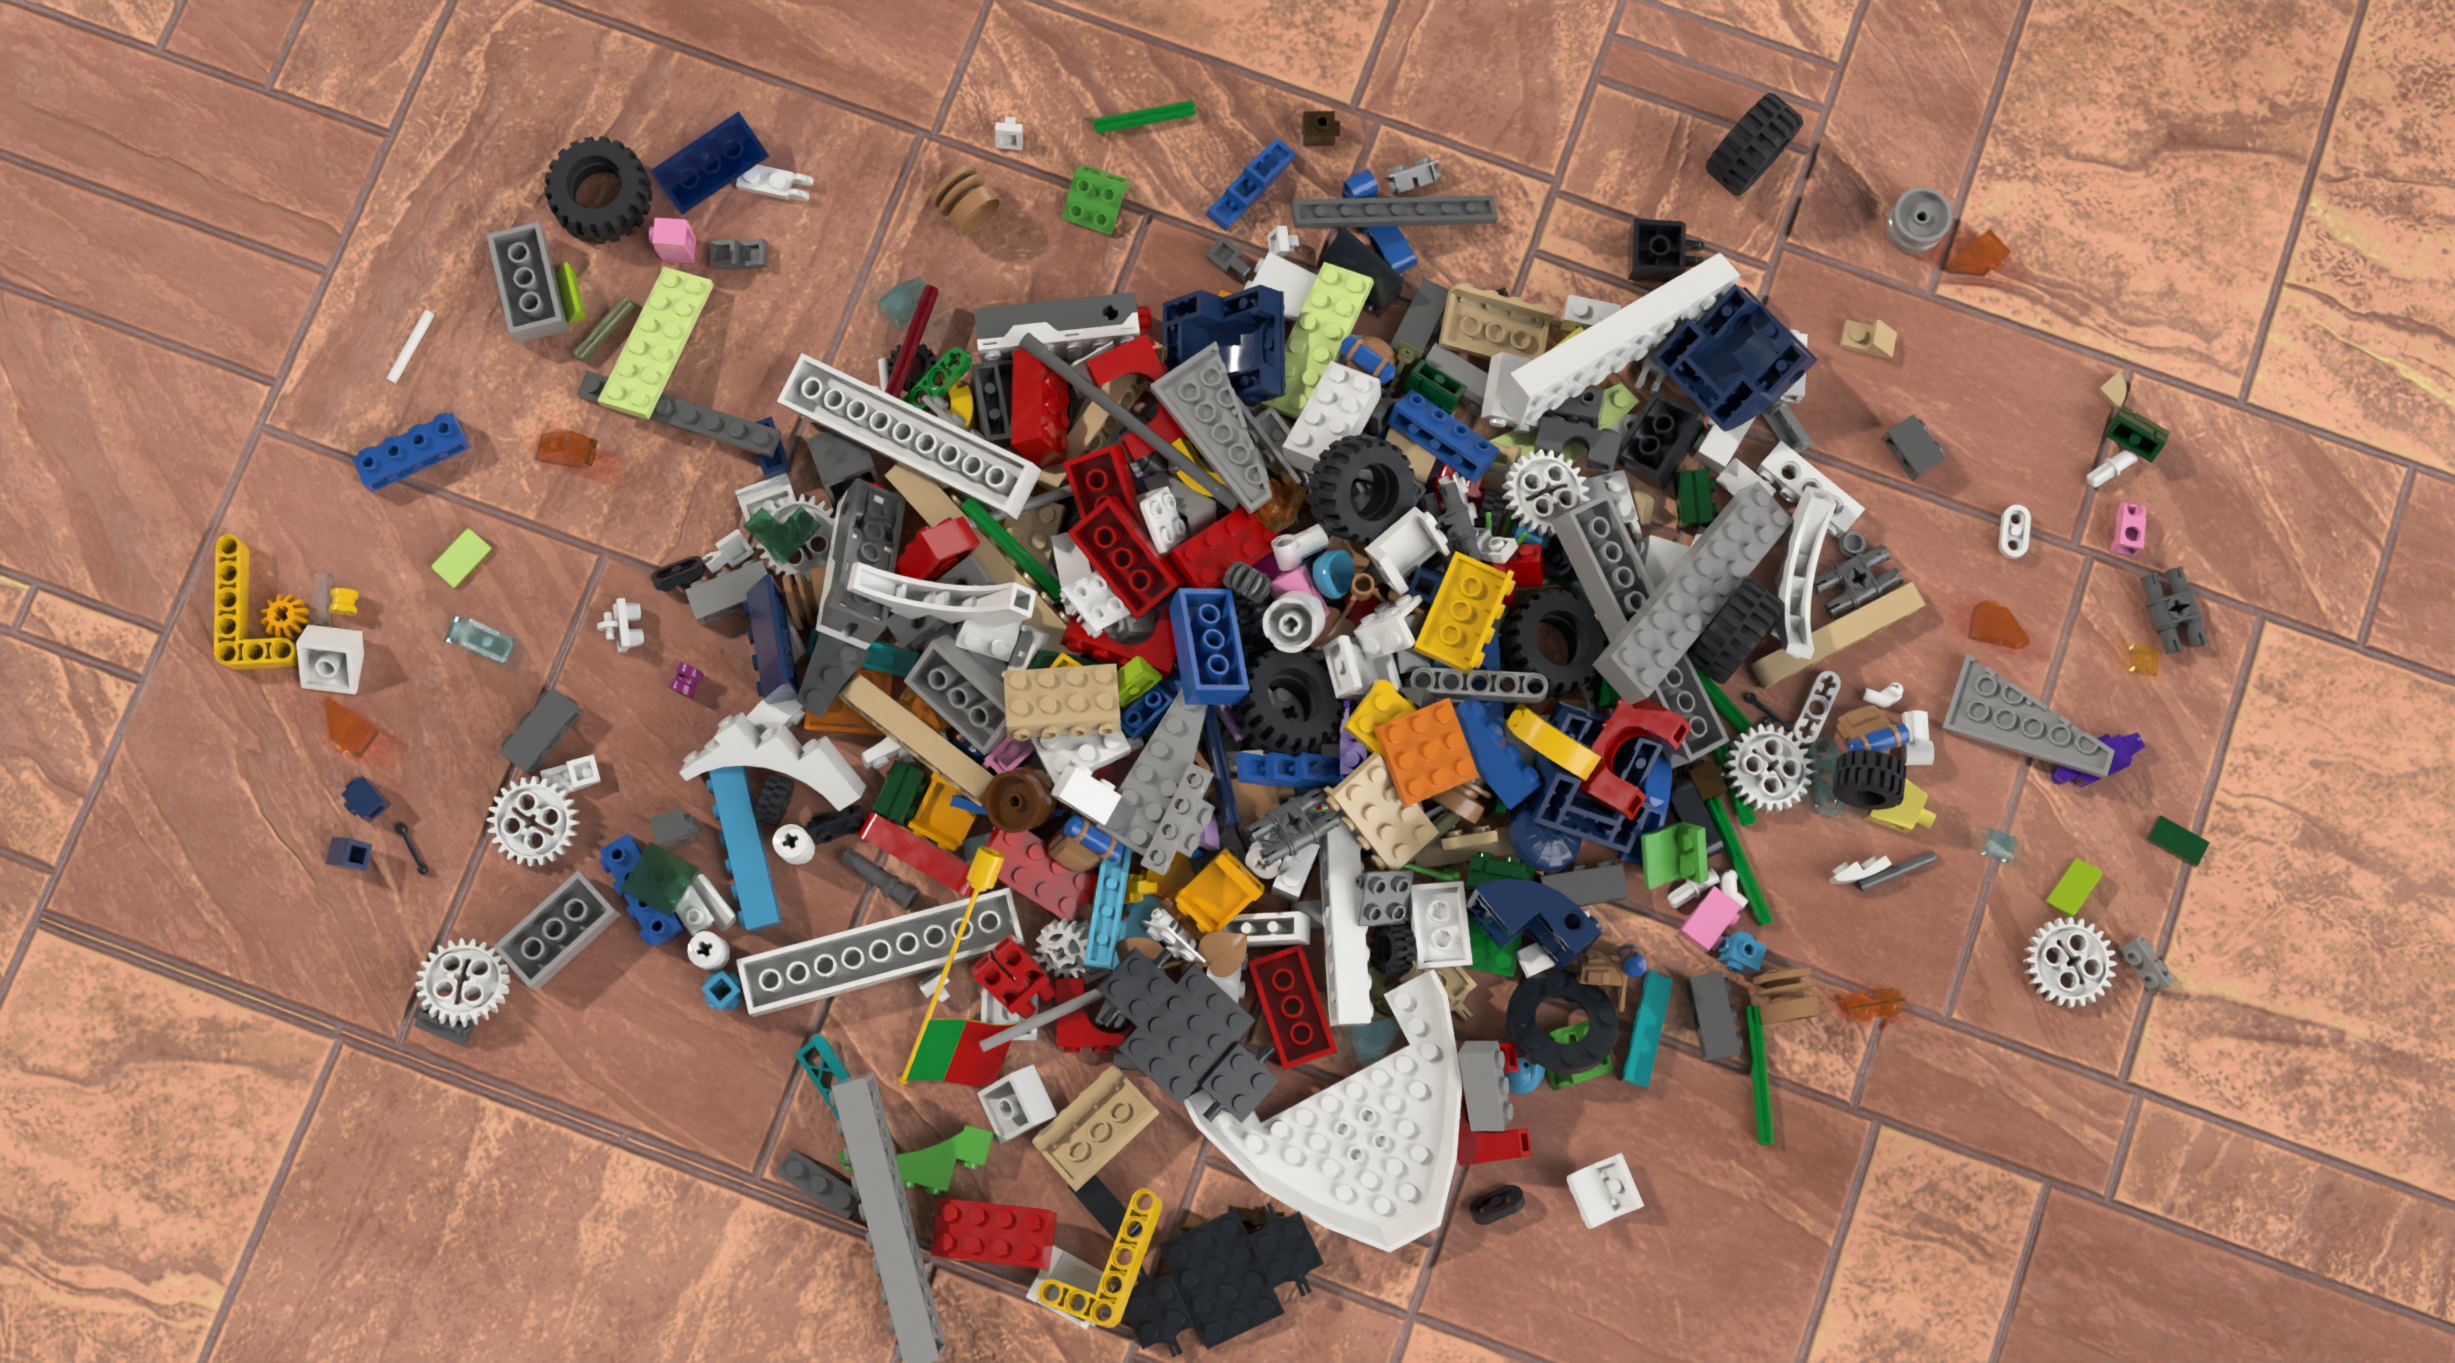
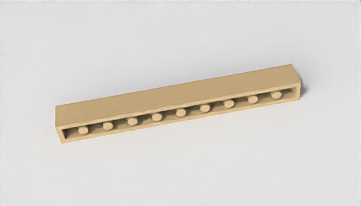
M897 463L885 474L886 478L932 528L949 517L952 520L964 516L965 520L971 519L962 510L961 506L964 502L955 493L951 496L945 490L946 485L900 463ZM980 527L973 529L980 544L971 555L979 557L997 583L996 585L1015 582L1037 591L1032 617L1022 620L1021 625L1027 623L1050 634L1044 649L1046 651L1063 652L1064 654L1088 658L1090 655L1083 652H1071L1066 646L1060 644L1069 617L1063 611L1058 613L1052 606L1055 604L1054 600L1045 591L1040 593L1034 587L1037 582L1026 571L1022 574L1016 567L1018 563L1007 553L1004 554L1000 550L999 545Z

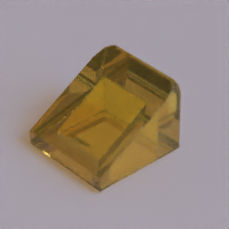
M2142 644L2131 646L2129 674L2157 676L2158 649Z

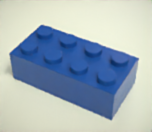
M1179 588L1168 605L1185 705H1238L1248 693L1249 685L1232 589Z

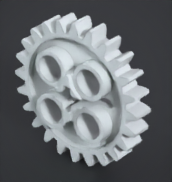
M1540 449L1536 454L1530 451L1525 457L1521 456L1517 463H1513L1509 469L1511 471L1504 477L1508 481L1502 485V488L1509 492L1502 497L1511 502L1505 508L1508 510L1514 509L1515 511L1511 518L1519 517L1521 519L1519 527L1528 524L1529 533L1537 528L1539 536H1542L1547 530L1549 537H1552L1556 534L1551 523L1552 520L1586 504L1590 500V498L1583 495L1589 490V487L1581 485L1586 480V477L1577 476L1580 467L1572 469V459L1565 463L1563 462L1562 453L1557 458H1554L1553 450H1550L1545 456L1543 450ZM1548 472L1555 476L1556 481L1549 477ZM1525 481L1530 482L1533 489L1528 488ZM1561 485H1565V486H1566V488H1561V489L1555 490L1551 495H1550L1549 493H1547V492H1549V491L1555 489V488L1558 487V486H1561ZM1541 491H1542V493H1546V494H1543V495L1537 497L1536 499H1534V500H1532V501H1526V498L1535 497V496H1537ZM1559 497L1566 501L1567 506L1560 502ZM1536 505L1542 508L1544 514L1537 511Z
M804 494L800 495L799 501H795L793 495H790L789 503L786 504L780 498L779 508L770 505L773 513L771 515L767 513L762 514L767 522L757 524L764 531L755 535L763 539V543L758 544L756 547L765 549L766 552L760 558L770 559L766 566L767 568H771L774 565L777 566L775 575L778 576L782 571H785V575L795 574L797 582L796 572H801L808 581H811V568L827 564L835 518L832 519L830 517L834 512L833 508L827 511L823 510L825 501H822L817 506L815 505V496H812L809 502H806ZM805 512L811 513L814 517L813 524L807 528L799 524V517ZM789 516L793 517L799 532L807 534L808 537L804 541L813 556L812 560H808L800 543H794L793 539L796 538V534L788 521ZM781 524L789 528V535L783 540L777 539L774 533L776 527ZM818 536L826 540V547L821 552H815L811 546L812 540ZM791 549H798L802 554V559L797 564H791L787 560V553Z
M1762 724L1755 727V730L1750 727L1746 730L1745 734L1741 733L1736 737L1738 741L1730 744L1733 750L1725 754V756L1731 759V761L1724 764V767L1731 769V772L1725 776L1726 778H1733L1734 781L1729 785V788L1737 787L1736 798L1742 795L1745 796L1743 805L1754 802V811L1760 809L1762 805L1764 813L1770 812L1772 808L1775 813L1780 812L1782 807L1787 810L1792 807V803L1796 804L1801 801L1799 796L1807 794V790L1804 787L1812 783L1806 778V776L1813 773V770L1806 768V765L1811 763L1812 759H1804L1803 757L1808 752V749H1799L1802 740L1793 742V732L1786 736L1783 735L1784 727L1782 726L1775 732L1773 724L1768 725L1765 729ZM1765 744L1771 747L1772 755L1766 752ZM1746 761L1752 763L1754 772L1748 770ZM1783 765L1790 769V776L1785 774ZM1764 782L1770 784L1772 793L1765 789Z
M533 776L531 783H529L527 777H522L520 781L521 786L516 781H511L510 786L512 790L501 788L504 795L503 798L494 796L493 799L498 803V806L489 807V810L495 813V817L487 818V821L494 823L495 827L490 828L488 833L497 834V837L491 842H501L502 845L498 852L502 853L508 850V860L518 856L517 864L519 865L523 864L526 858L528 866H534L536 859L540 865H546V857L550 861H556L555 852L565 855L566 851L563 845H573L568 837L578 835L572 829V825L580 824V821L572 819V816L577 814L579 810L570 809L575 800L565 799L569 792L568 790L558 792L560 783L556 782L549 787V778H544L540 784L538 776ZM527 795H531L535 800L534 807L530 810L524 805V799ZM513 807H516L526 816H536L535 821L553 830L554 835H550L540 826H531V820L515 813ZM551 809H554L558 814V820L555 824H551L547 819V814ZM513 818H516L520 823V828L516 833L509 829V822ZM535 833H540L543 837V844L539 848L535 847L532 842Z
M2073 917L2066 918L2065 923L2061 918L2054 920V925L2050 921L2045 923V930L2042 928L2035 930L2039 938L2031 937L2028 939L2034 946L2024 949L2025 952L2031 954L2030 958L2023 960L2024 963L2031 964V968L2026 970L2025 974H2033L2034 978L2029 984H2039L2036 991L2037 994L2047 992L2045 1001H2051L2055 997L2056 1006H2061L2065 1001L2067 1008H2072L2076 1001L2077 1005L2082 1007L2085 1006V999L2089 1003L2096 1002L2094 994L2098 997L2105 995L2101 987H2111L2110 982L2106 978L2115 977L2116 975L2109 970V967L2117 965L2116 962L2109 960V956L2115 954V951L2106 950L2111 941H2101L2100 938L2104 933L2103 931L2093 933L2095 924L2092 923L2084 927V919L2077 920L2074 925ZM2071 937L2076 938L2079 942V949L2077 951L2070 945ZM2057 940L2061 942L2060 946L2057 945ZM2048 949L2055 953L2056 960L2054 963L2049 962L2046 958ZM2072 958L2074 963L2068 967L2066 962ZM2086 961L2091 963L2094 968L2092 975L2085 972L2084 964ZM2062 974L2066 975L2070 980L2068 988L2063 987L2060 982ZM2079 978L2083 981L2082 985L2079 983Z
M460 938L459 946H455L450 940L448 941L449 948L446 950L440 945L437 946L438 955L431 952L428 953L431 962H421L424 971L417 972V977L421 980L415 983L416 989L420 991L417 993L419 1001H423L421 1003L423 1010L430 1009L429 1015L431 1018L439 1014L440 1024L449 1019L451 1027H454L457 1020H461L464 1028L467 1025V1021L472 1019L473 1023L478 1025L479 1016L488 1020L487 1012L491 1010L497 1013L496 1003H505V998L502 994L509 993V987L505 985L510 983V976L506 974L509 972L508 966L503 964L504 959L501 956H496L497 952L494 948L487 951L486 942L477 947L475 939H472L469 945H465L463 938ZM471 961L466 971L468 981H464L466 962ZM449 965H459L454 971L446 970ZM478 969L487 970L483 975L474 974ZM463 983L460 1004L456 1005L455 1003L460 995L459 984ZM444 990L452 991V993L449 996H439V994ZM473 994H478V995H480V998H479L478 1000H475V1001H468V1000H467V998H468L470 995H473Z

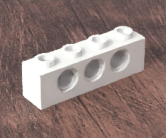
M1782 441L1778 443L1756 470L1759 477L1769 485L1776 487L1786 501L1794 502L1796 505H1798L1803 494V487H1806V485L1832 492L1837 505L1835 514L1832 515L1826 531L1832 537L1836 536L1840 539L1865 510L1864 507ZM1782 470L1790 471L1793 479L1788 480L1784 478Z

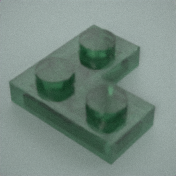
M800 506L783 525L764 507H761L743 527L778 561L785 565L822 525Z

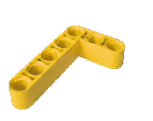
M233 534L221 536L216 542L215 659L231 670L289 668L298 665L297 645L289 639H248L249 547ZM237 544L235 552L228 554L230 546ZM236 570L237 574L233 580L228 581V575L230 574V572ZM232 597H236V603L228 608V601ZM236 623L234 632L227 634V628L231 624ZM291 647L289 656L282 658L283 650ZM263 648V655L255 660V652ZM235 650V657L227 661V654Z
M1145 1188L1139 1189L1133 1194L1096 1295L1060 1281L1048 1279L1041 1283L1038 1289V1296L1041 1302L1106 1328H1112L1119 1324L1162 1210L1163 1204L1159 1195ZM1151 1196L1153 1201L1151 1207L1148 1210H1142L1141 1203L1143 1199ZM1140 1223L1142 1225V1233L1138 1237L1133 1238L1131 1229L1134 1225ZM1126 1251H1131L1132 1260L1129 1264L1122 1265L1121 1256ZM1120 1278L1122 1287L1118 1292L1113 1293L1111 1291V1283L1115 1279ZM1057 1286L1059 1288V1296L1056 1300L1051 1301L1049 1299V1292L1053 1287ZM1083 1296L1085 1298V1306L1080 1311H1077L1075 1309V1301ZM1110 1306L1111 1316L1108 1320L1103 1321L1100 1316L1101 1311L1104 1307Z

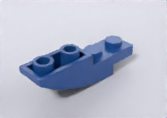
M1179 668L1160 686L1156 683L1120 715L1121 727L1133 740L1148 734L1158 727L1182 688Z
M1658 756L1641 792L1651 802L1652 807L1630 852L1626 853L1619 850L1616 857L1618 859L1643 866L1642 835L1659 830L1664 826L1672 781V769L1667 758Z

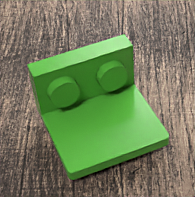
M1081 164L1075 169L1062 218L1108 235L1112 234L1123 195L1129 191L1132 180Z
M1678 822L1642 835L1645 888L1652 889L1679 878L1698 883L1708 881L1705 827Z
M1586 1020L1544 1034V1036L1562 1044L1576 1043L1587 1034L1589 1021ZM1608 1055L1597 1067L1580 1074L1552 1073V1070L1546 1068L1553 1090L1557 1091L1612 1072L1614 1067Z

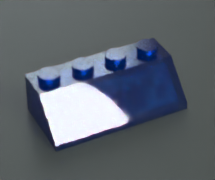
M738 111L650 170V173L679 213L683 215L769 157V154Z

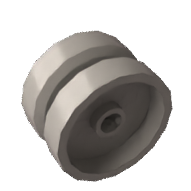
M1915 187L1906 191L1889 212L1885 223L1886 234L1891 243L1900 251L1911 255L1924 254L1932 250L1949 230L1953 219L1952 208L1946 197L1937 190L1928 187Z

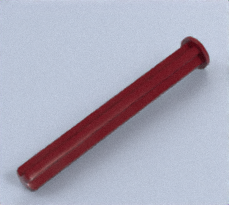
M927 284L923 289L885 389V393L897 399L900 397L939 294L938 288Z

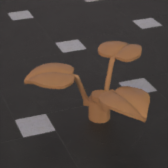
M1333 535L1329 539L1326 551L1345 550L1353 558L1355 567L1351 585L1352 596L1342 614L1336 608L1327 606L1330 614L1325 618L1322 633L1310 644L1313 650L1324 652L1323 646L1340 635L1349 636L1350 639L1353 638L1355 625L1345 617L1356 600H1367L1373 594L1381 603L1387 602L1378 592L1379 590L1374 588L1373 578L1369 574L1361 573L1368 567L1370 557L1365 551L1367 545L1364 543H1356ZM1391 588L1388 593V602L1390 604L1395 603L1399 598L1409 595L1407 594L1408 591L1400 596ZM1428 602L1427 604L1420 603L1409 614L1422 613L1427 618L1432 605Z
M1212 931L1201 939L1197 953L1206 960L1205 963L1195 960L1189 962L1179 958L1176 961L1166 963L1162 968L1167 969L1179 965L1180 972L1183 974L1194 963L1202 971L1209 965L1211 973L1216 977L1230 976L1238 970L1244 960L1247 950V935L1245 933H1232L1228 931ZM1128 937L1118 941L1116 946L1119 962L1134 947H1137L1146 957L1153 960L1164 949L1157 941L1147 937Z

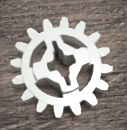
M1063 918L1060 922L1053 920L1040 931L1042 934L1036 939L1040 945L1036 948V951L1043 954L1039 961H1046L1048 963L1046 966L1047 971L1053 968L1056 977L1064 973L1065 979H1069L1072 975L1078 978L1090 968L1084 966L1088 936L1084 934L1086 931L1085 926L1078 929L1077 921L1074 920L1069 925L1067 919Z

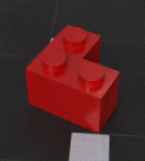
M1541 544L1518 545V548L1505 564L1485 561L1486 565L1506 574L1508 570L1514 571L1512 580L1516 581L1510 596L1504 595L1502 604L1506 606H1514L1516 588L1543 587L1545 568Z

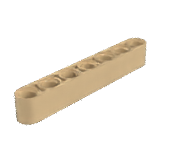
M1155 341L1159 351L1156 355L1161 364L1166 360L1167 348ZM1130 374L1104 384L1100 390L1129 412L1150 382L1141 376ZM1092 401L1067 435L1069 443L1067 461L1103 449L1120 425V422ZM1063 463L1044 468L1038 478L1039 487L1050 492L1070 485Z
M1910 582L1812 632L1811 637L1815 651L1811 660L1802 657H1790L1781 648L1753 663L1751 668L1763 689H1767L1919 611L1926 606V603L1915 584Z
M856 673L838 693L839 698L978 806L983 807L986 787L994 776L866 678Z

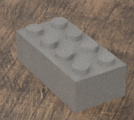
M540 222L486 234L509 334L515 342L521 343L569 331L547 234Z
M949 634L932 640L904 682L981 753L985 755L993 751L1007 737L1004 684L967 650L955 646V640Z
M578 870L495 944L493 948L529 988L538 991L622 914L595 884Z

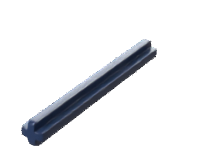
M1208 705L1203 732L1224 824L1226 826H1233L1241 821L1215 706Z

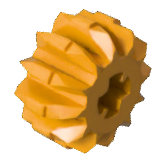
M277 594L276 602L270 599L267 600V604L270 606L269 609H261V613L266 615V617L260 621L262 625L267 626L266 632L268 634H275L276 638H284L286 636L288 639L294 640V632L302 634L303 629L300 627L309 624V621L304 617L310 614L307 608H303L305 602L300 598L295 600V596L292 594H288L285 598L283 595ZM286 613L288 618L284 621L282 616Z

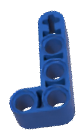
M1367 168L1343 181V198H1379L1377 195V182ZM1397 226L1361 227L1378 256L1398 274L1417 264L1413 250Z

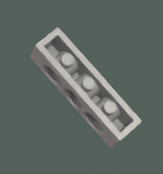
M972 555L966 557L935 581L936 583L960 585L966 581L968 586H973V584L979 586L997 584L979 557ZM894 613L887 619L886 625L902 648L916 650L927 643V637L934 632L939 633L948 627L949 623L934 616L926 615L924 616V625L918 628L917 618L911 620Z

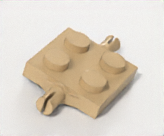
M1411 961L1414 964L1413 967L1398 981L1402 985L1431 969L1416 970L1415 961ZM1461 966L1434 968L1448 995L1450 1012L1455 1010L1466 1022L1474 1014L1463 1004V1001L1477 984Z

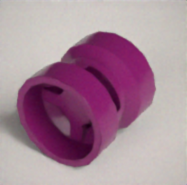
M680 662L676 669L677 675L670 680L667 687L692 699L696 692V684L702 681L705 674L688 664Z

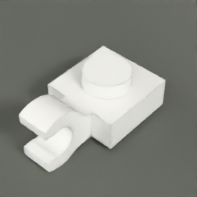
M736 529L715 544L719 551L708 553L702 560L709 570L714 573L727 562L733 568L752 555L754 551L740 531Z

